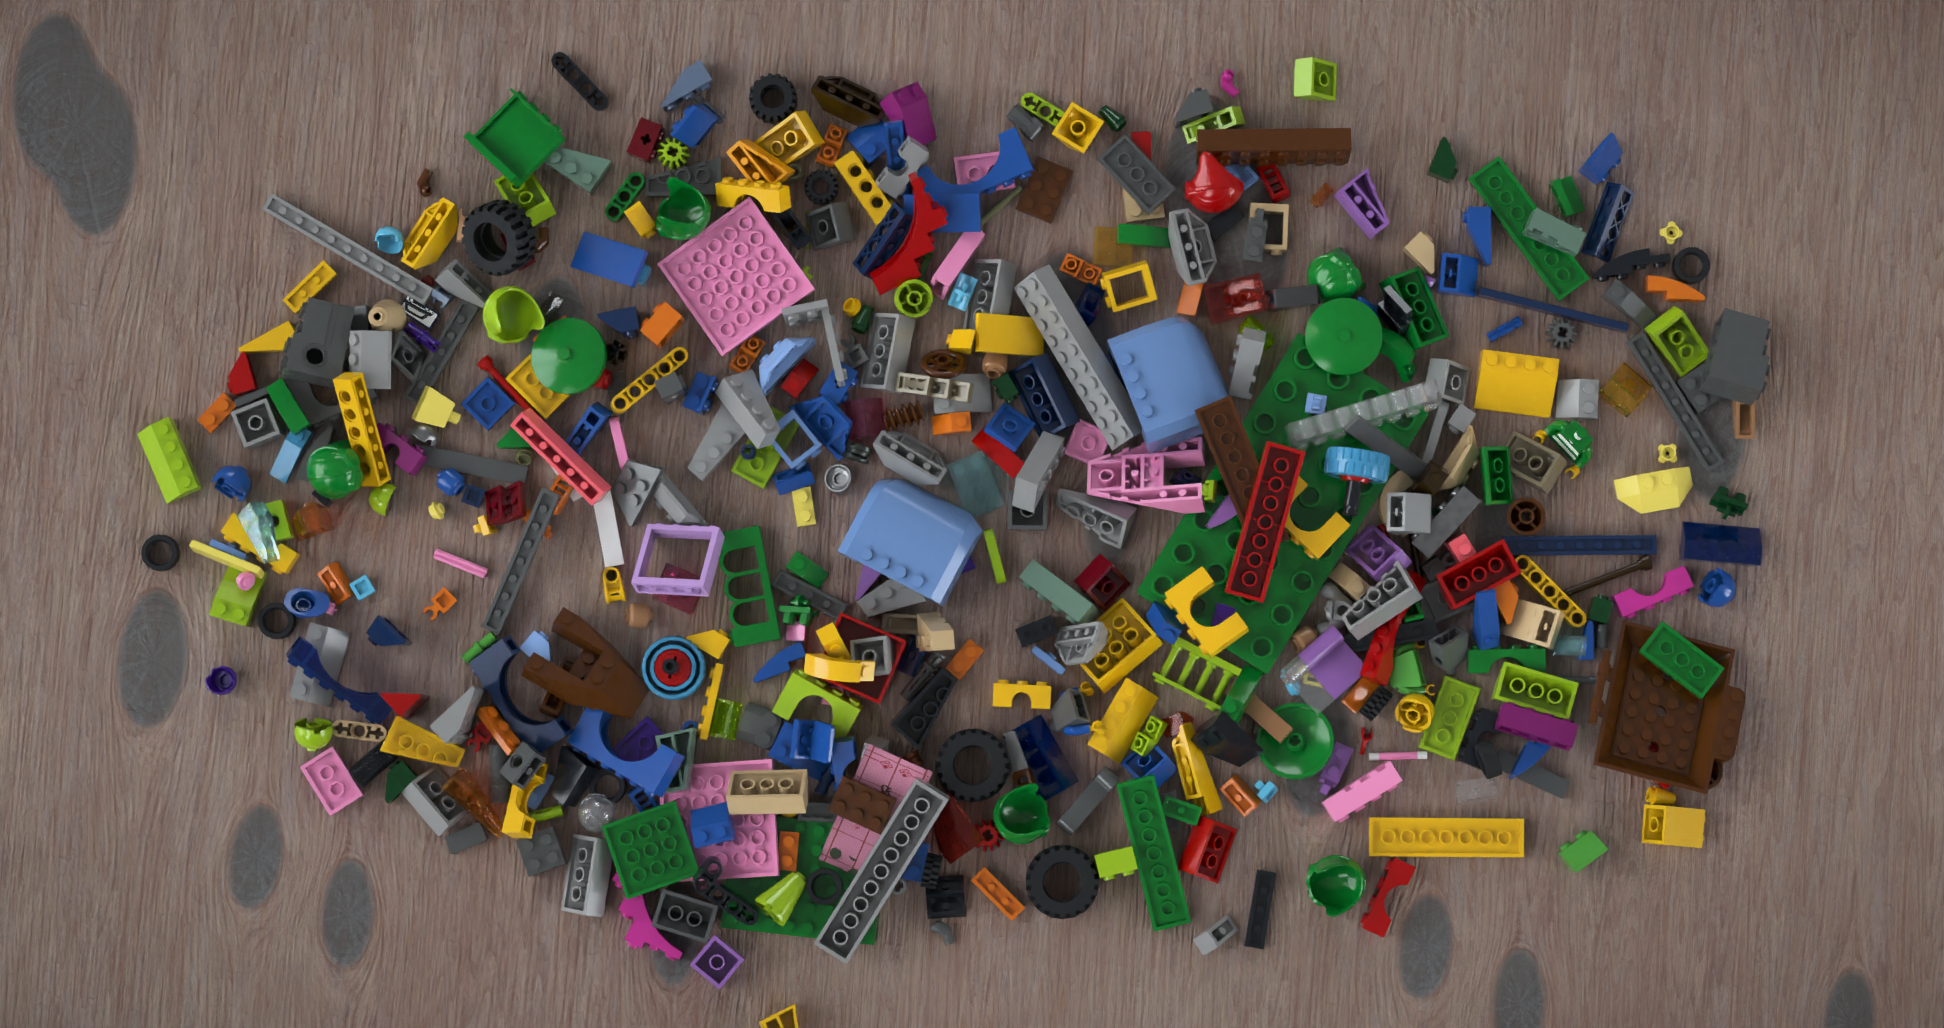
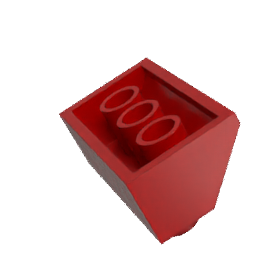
M1502 539L1436 575L1448 607L1450 610H1455L1475 599L1476 592L1493 589L1522 572L1506 542Z

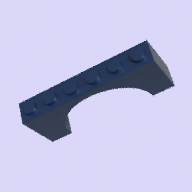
M509 635L496 642L469 662L472 667L473 673L482 682L483 688L493 699L494 705L503 714L505 722L510 725L520 742H526L543 754L574 731L564 716L552 721H537L525 716L515 707L507 689V673L512 660L521 650L512 636Z

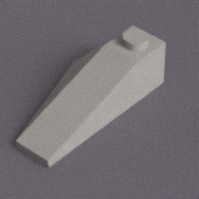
M1061 488L1058 491L1056 500L1057 507L1073 519H1078L1084 523V527L1087 530L1091 529L1097 533L1101 541L1121 550L1134 523L1137 508L1121 501Z

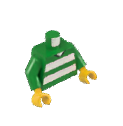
M1558 419L1545 427L1544 431L1538 430L1533 439L1540 437L1541 440L1538 443L1542 444L1548 435L1565 455L1575 463V465L1570 466L1565 471V474L1572 471L1573 477L1571 479L1579 475V468L1582 469L1593 455L1591 447L1593 439L1577 421L1568 422Z

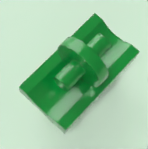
M797 595L795 600H791L790 604L795 606L780 605L779 611L783 613V623L786 625H795L796 616H800V625L811 626L813 617H818L819 611H813L811 607H805L810 605V601L806 600L804 595Z

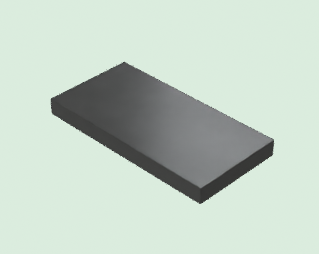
M1126 133L1097 158L1098 162L1148 216L1177 190Z

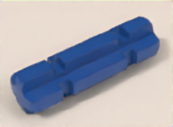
M1515 317L1511 322L1508 321L1497 327L1495 331L1488 332L1486 334L1490 342H1494L1498 337L1501 338L1512 332L1514 328L1521 327L1523 323L1519 317Z

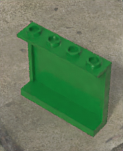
M511 88L510 91L514 95L474 136L468 131L463 137L514 186L519 188L566 139L561 134L563 130L556 123L552 126L549 123L551 119L544 112L539 114L537 112L539 108L532 101L527 103L526 100L528 98L520 90L516 92Z

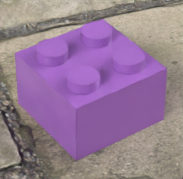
M715 934L692 961L690 966L720 990L746 958Z

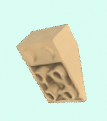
M1518 599L1512 622L1504 625L1502 621L1500 634L1554 650L1565 613L1547 606Z

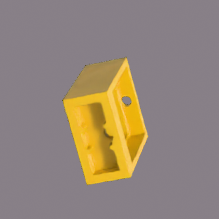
M1145 260L1101 273L1102 279H1099L1102 290H1106L1108 296L1105 297L1107 308H1111L1113 313L1158 300L1148 263ZM1140 271L1147 295L1116 304L1110 279Z

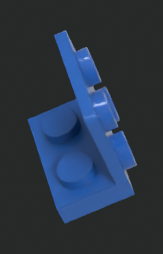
M697 371L682 407L703 416L705 412L708 413L712 406V395H716L715 392L719 386L717 377H710Z

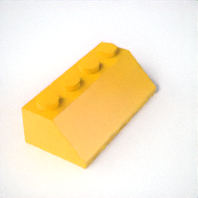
M1125 678L1101 719L1104 726L1097 728L1104 729L1105 733L1098 735L1094 732L1086 745L1120 764L1158 697L1130 679Z

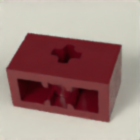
M641 117L626 151L627 154L646 163H650L651 159L654 160L657 155L656 146L658 142H662L665 135L663 126ZM649 137L651 143L647 142L645 145L643 139L647 140Z

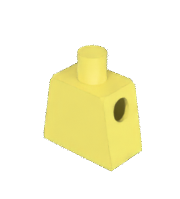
M426 385L411 419L444 428L447 421L457 424L461 414L452 411L455 406L454 402Z

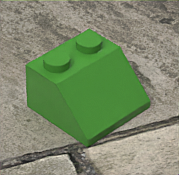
M1582 830L1575 835L1577 839L1573 842L1567 841L1559 847L1561 850L1558 852V855L1571 872H1579L1605 853L1608 848L1591 830Z

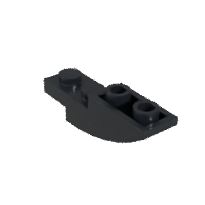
M1649 248L1632 251L1609 261L1591 277L1592 279H1597L1598 282L1609 281L1610 277H1616L1617 280L1628 279V276L1633 273V267L1635 270H1644L1646 266L1652 265L1654 268H1662L1670 262L1669 254L1650 256Z

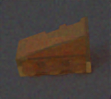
M314 502L304 504L303 508L299 509L291 519L298 542L334 530L328 509L320 504H314Z

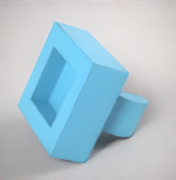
M1258 780L1254 785L1260 791L1257 796L1265 804L1279 790L1271 781H1268L1265 785L1262 781Z

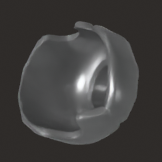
M417 423L408 432L410 436H415L417 440L426 441L431 447H435L439 442L438 433L430 424Z

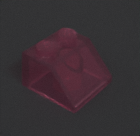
M668 563L665 564L660 578L700 580L699 576ZM653 594L651 598L692 615L700 596Z

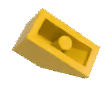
M721 629L718 632L711 630L686 637V640L692 641L698 648L720 660L730 644L729 634Z

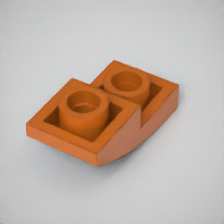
M830 124L823 139L825 143L822 144L815 162L833 168L848 130Z
M1069 253L1066 254L1059 269L1061 272L1094 288L1103 272V269Z
M755 335L751 336L742 343L739 351L729 364V368L737 373L750 370L766 342Z

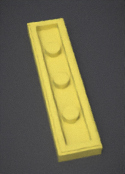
M192 540L189 545L195 553L239 571L251 572L259 579H262L265 574L260 566L196 540Z

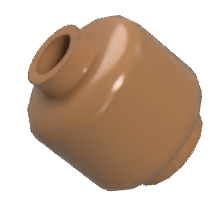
M986 353L982 364L983 373L990 379H997L1003 376L1007 370V356L1005 354Z
M631 603L629 607H626L625 622L631 628H647L649 622H653L654 612L650 611L648 604Z
M1304 625L1293 632L1290 644L1297 653H1301L1319 637V633L1315 628Z

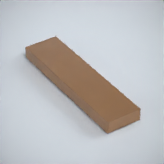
M1236 678L1223 692L1226 696L1235 683ZM1252 695L1245 713L1281 744L1293 731V728L1256 695Z

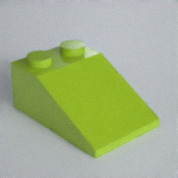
M534 174L519 188L514 186L504 175L494 180L504 200L517 204L519 209L522 208L526 212V216L531 218L533 227L557 214Z
M1676 306L1671 307L1644 328L1651 341L1681 378L1707 358L1708 348L1684 311Z
M228 566L214 597L209 615L250 627L268 572H264L265 574L262 579L255 577L254 585L249 590L243 591L236 582L238 575L242 571Z

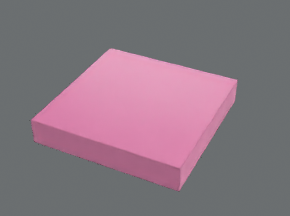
M1079 419L1080 422L1075 424L1064 455L1088 464V461L1104 456L1108 443L1097 426Z

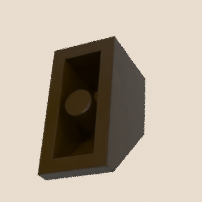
M1430 460L1410 493L1430 494L1432 498L1449 476L1447 469Z

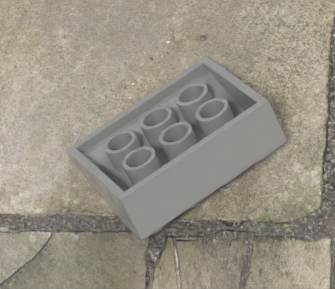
M472 686L429 727L444 743L462 744L469 737L467 734L471 731L485 690Z

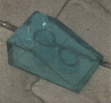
M983 451L947 464L964 510L971 513L973 517L1004 505Z

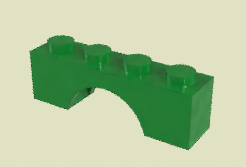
M1510 645L1509 649H1502V646L1488 650H1480L1478 646H1471V650H1467L1466 674L1488 673L1492 664L1500 658H1511L1522 667L1546 672V648L1540 649L1538 645H1528L1529 649H1521V645Z

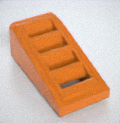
M560 474L550 490L561 495L553 515L561 513L574 489L570 484L569 487H566L561 483L562 480L566 483L568 482ZM557 488H561L565 491V493L563 494L562 492L557 490Z

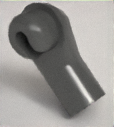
M942 921L931 923V931L943 935L945 945L954 943L949 925Z

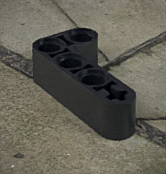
M715 856L708 857L693 876V886L696 892L742 923L754 925L758 920L756 907L717 881L722 873L721 861ZM715 863L718 865V868L716 870H709L708 866ZM700 879H705L707 881V883L704 886H699L696 884L697 881ZM715 890H721L723 892L722 895L718 897H715L712 894ZM735 900L738 902V905L730 907L728 905L729 902ZM745 912L748 913V914H750V913L752 912L753 916L748 915V916L746 917Z

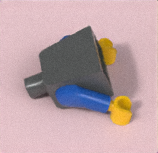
M1083 682L1080 688H1068L1060 694L1057 702L1051 707L1053 721L1049 724V728L1052 732H1062L1069 736L1090 734V731H1094L1098 735L1105 733L1104 729H1097L1099 726H1104L1099 720L1094 721L1089 726L1091 719L1084 695L1091 696L1094 693L1089 682Z

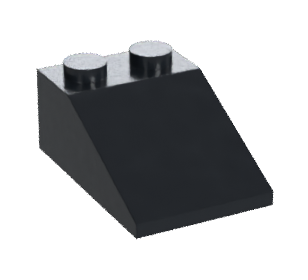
M1223 710L1201 724L1191 738L1204 753L1238 767H1241L1263 752V749Z

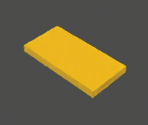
M976 313L975 352L1034 357L1044 354V337L1031 317Z

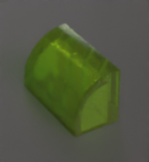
M716 698L709 736L735 741L743 703Z

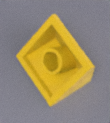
M1071 102L1053 130L1052 135L1069 149L1084 154L1104 124V121Z

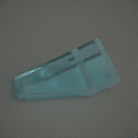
M263 501L250 502L237 517L263 563L276 562L279 560V553L272 516Z
M1558 635L1554 650L1551 651H1553L1554 656L1572 658L1585 656L1587 636Z

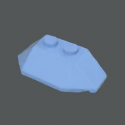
M813 337L779 340L773 347L774 351L770 355L766 354L760 360V387L765 397L816 344V340Z

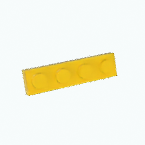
M716 663L715 667H711L709 678L712 679V684L707 686L705 697H708L707 705L703 704L701 716H704L703 724L699 723L697 735H700V740L708 741L724 664Z

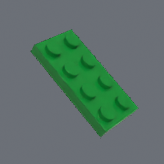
M1663 621L1660 622L1639 650L1641 655L1700 700L1725 669Z

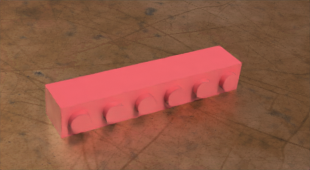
M531 408L522 411L511 423L510 426L591 505L600 502L611 490L612 487Z

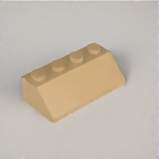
M808 770L731 771L726 795L729 815L806 813L808 804Z

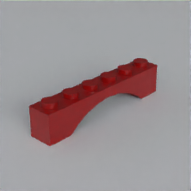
M1407 570L1421 594L1426 580L1416 572ZM1409 607L1376 628L1359 674L1369 682L1387 686L1393 670L1395 637L1402 618Z

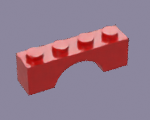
M1395 857L1392 860L1388 859L1384 867L1386 873L1383 878H1379L1376 888H1378L1376 895L1372 894L1368 902L1370 908L1367 913H1363L1360 919V923H1362L1361 928L1384 938L1392 921L1385 912V897L1392 888L1399 885H1408L1416 867Z

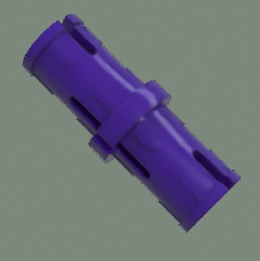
M413 322L407 324L411 329L405 327V332L414 337L418 344H423L431 352L438 350L433 345L440 347V342L431 337L428 331L420 329Z

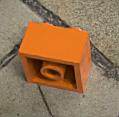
M665 301L663 304L659 303L654 308L652 317L650 319L647 317L640 325L642 327L640 332L660 350L685 322L683 316Z

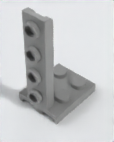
M827 299L781 308L786 327L795 328L801 326L802 323L809 322L813 324L819 322L820 319L824 320L837 385L839 387L846 386L844 381L848 379L846 368L842 369L841 362L844 361L842 350L838 351L837 348L840 339L838 332L834 333L833 326H836L834 314L830 315Z

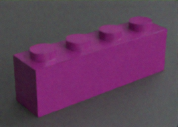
M1506 702L1500 706L1494 729L1566 751L1573 747L1578 725L1574 724L1572 720H1560L1554 718L1555 716L1549 713L1540 714L1532 708L1524 709L1517 707L1518 705L1512 702Z

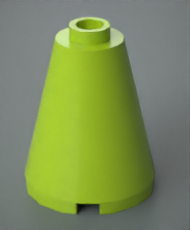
M791 872L755 899V904L764 914L774 918L773 921L783 926L807 885L805 882L806 878L800 872Z

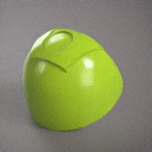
M384 483L380 487H373L368 498L371 508L376 513L386 517L387 504L393 491L398 486Z

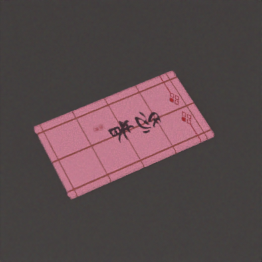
M868 744L853 779L897 799L886 822V827L917 776L928 783L933 772L877 748L872 744ZM837 815L819 859L856 876L879 839L880 834Z

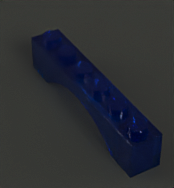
M299 636L286 653V656L289 658L287 661L292 666L297 668L299 665L304 669L303 673L310 679H313V677L320 681L318 684L327 691L329 688L335 692L334 696L342 702L347 700L351 703L350 708L357 713L362 711L366 714L365 718L372 724L377 722L381 725L391 712L392 708L378 692L355 691L335 681L322 666L316 647L303 637Z

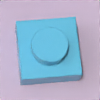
M366 574L349 584L359 601L376 592Z

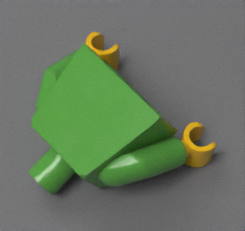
M1417 641L1399 645L1393 651V670L1389 678L1391 688H1396L1398 692L1405 695L1411 693L1435 695V693H1429L1428 691L1430 686L1435 685L1426 684L1418 652L1425 645L1419 646Z

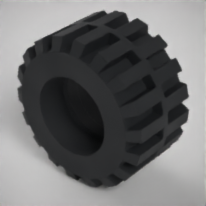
M769 73L766 77L764 75L761 76L760 80L756 79L754 86L750 88L749 94L753 113H755L759 120L762 119L764 123H780L793 114L795 108H797L798 99L792 82L788 81L785 76L781 77L777 73L776 75ZM777 89L783 92L785 97L783 104L774 109L765 107L762 103V97L767 91Z

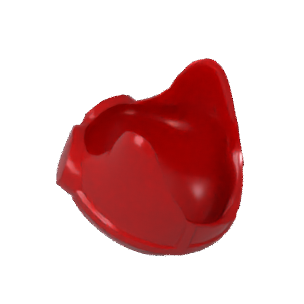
M1207 151L1200 155L1198 171L1192 181L1185 183L1184 188L1185 199L1198 210L1208 213H1218L1229 209L1238 201L1244 191L1243 182L1229 173Z

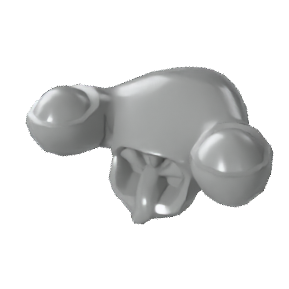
M1326 582L1321 587V594L1331 600H1328L1324 607L1326 618L1329 622H1321L1317 625L1316 630L1319 636L1331 625L1337 630L1346 626L1341 616L1354 604L1331 582Z

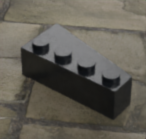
M940 667L889 724L915 748L920 750L957 680L943 667Z

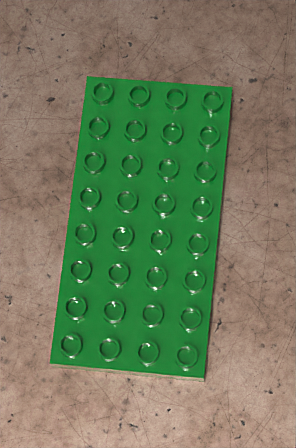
M1298 333L1242 424L1259 465L1266 441L1305 451L1299 476L1308 486L1297 496L1290 507V518L1297 528L1307 532L1316 531L1336 512L1350 526L1318 560L1309 558L1304 553L1306 549L1301 544L1297 546L1291 539L1280 543L1263 603L1226 593L1224 590L1242 525L1238 515H1235L1220 525L1209 529L1205 527L1225 496L1229 494L1216 464L1206 481L1215 480L1218 482L1216 502L1208 503L1205 500V512L1189 513L1183 516L1135 594L1151 604L1157 601L1169 608L1164 601L1167 599L1165 592L1203 566L1214 581L1215 586L1194 601L1191 608L1192 618L1198 624L1210 627L1217 603L1236 608L1235 613L1237 612L1247 625L1249 632L1230 644L1225 650L1267 675L1386 484H1362L1357 516L1343 515L1347 482L1324 474V462L1328 447H1350L1373 451L1345 431L1344 426L1358 414L1408 449L1429 413L1361 371L1351 375H1336L1323 370L1310 357L1305 344V336ZM1307 393L1327 396L1323 416L1304 412ZM1390 463L1388 479L1396 468L1392 463Z

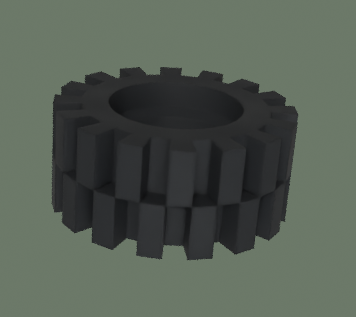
M817 169L806 177L804 190L810 201L816 205H823L835 200V197L838 195L839 185L832 172H828L825 169ZM824 180L828 183L829 189L825 194L815 192L814 185L817 181Z
M1380 685L1364 703L1359 712L1372 721L1388 703L1393 694Z
M928 852L921 887L936 889L943 855Z

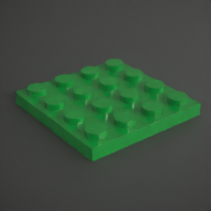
M675 800L602 826L626 899L690 878L699 869Z

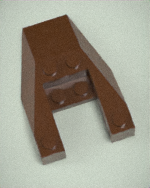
M563 607L554 620L551 631L583 649L582 653L571 670L567 672L533 652L523 668L522 677L573 706L580 705L588 707L590 710L597 709L606 711L608 714L632 719L650 690L644 679L608 640L580 616Z

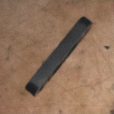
M558 52L553 55L551 62L554 68L593 109L604 111L608 107V99L566 54ZM558 57L560 59L565 58L563 61L568 67L566 70L561 64L556 65ZM571 70H576L579 76L575 80H570L568 73ZM584 84H590L592 87L591 91L587 94L581 91V87ZM595 91L598 92V93L595 94V96H596L599 100H601L602 98L604 99V100L602 101V102H603V106H600V105L595 106V105H596V101H595V99H594L593 97H591V96L594 95Z

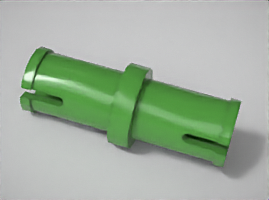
M490 631L479 642H474V646L461 655V657L470 665L469 662L498 641V638Z

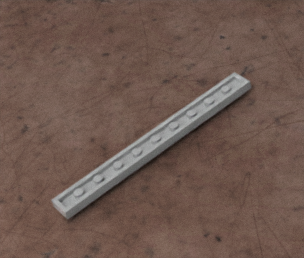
M271 193L262 210L424 306L431 297L432 287Z

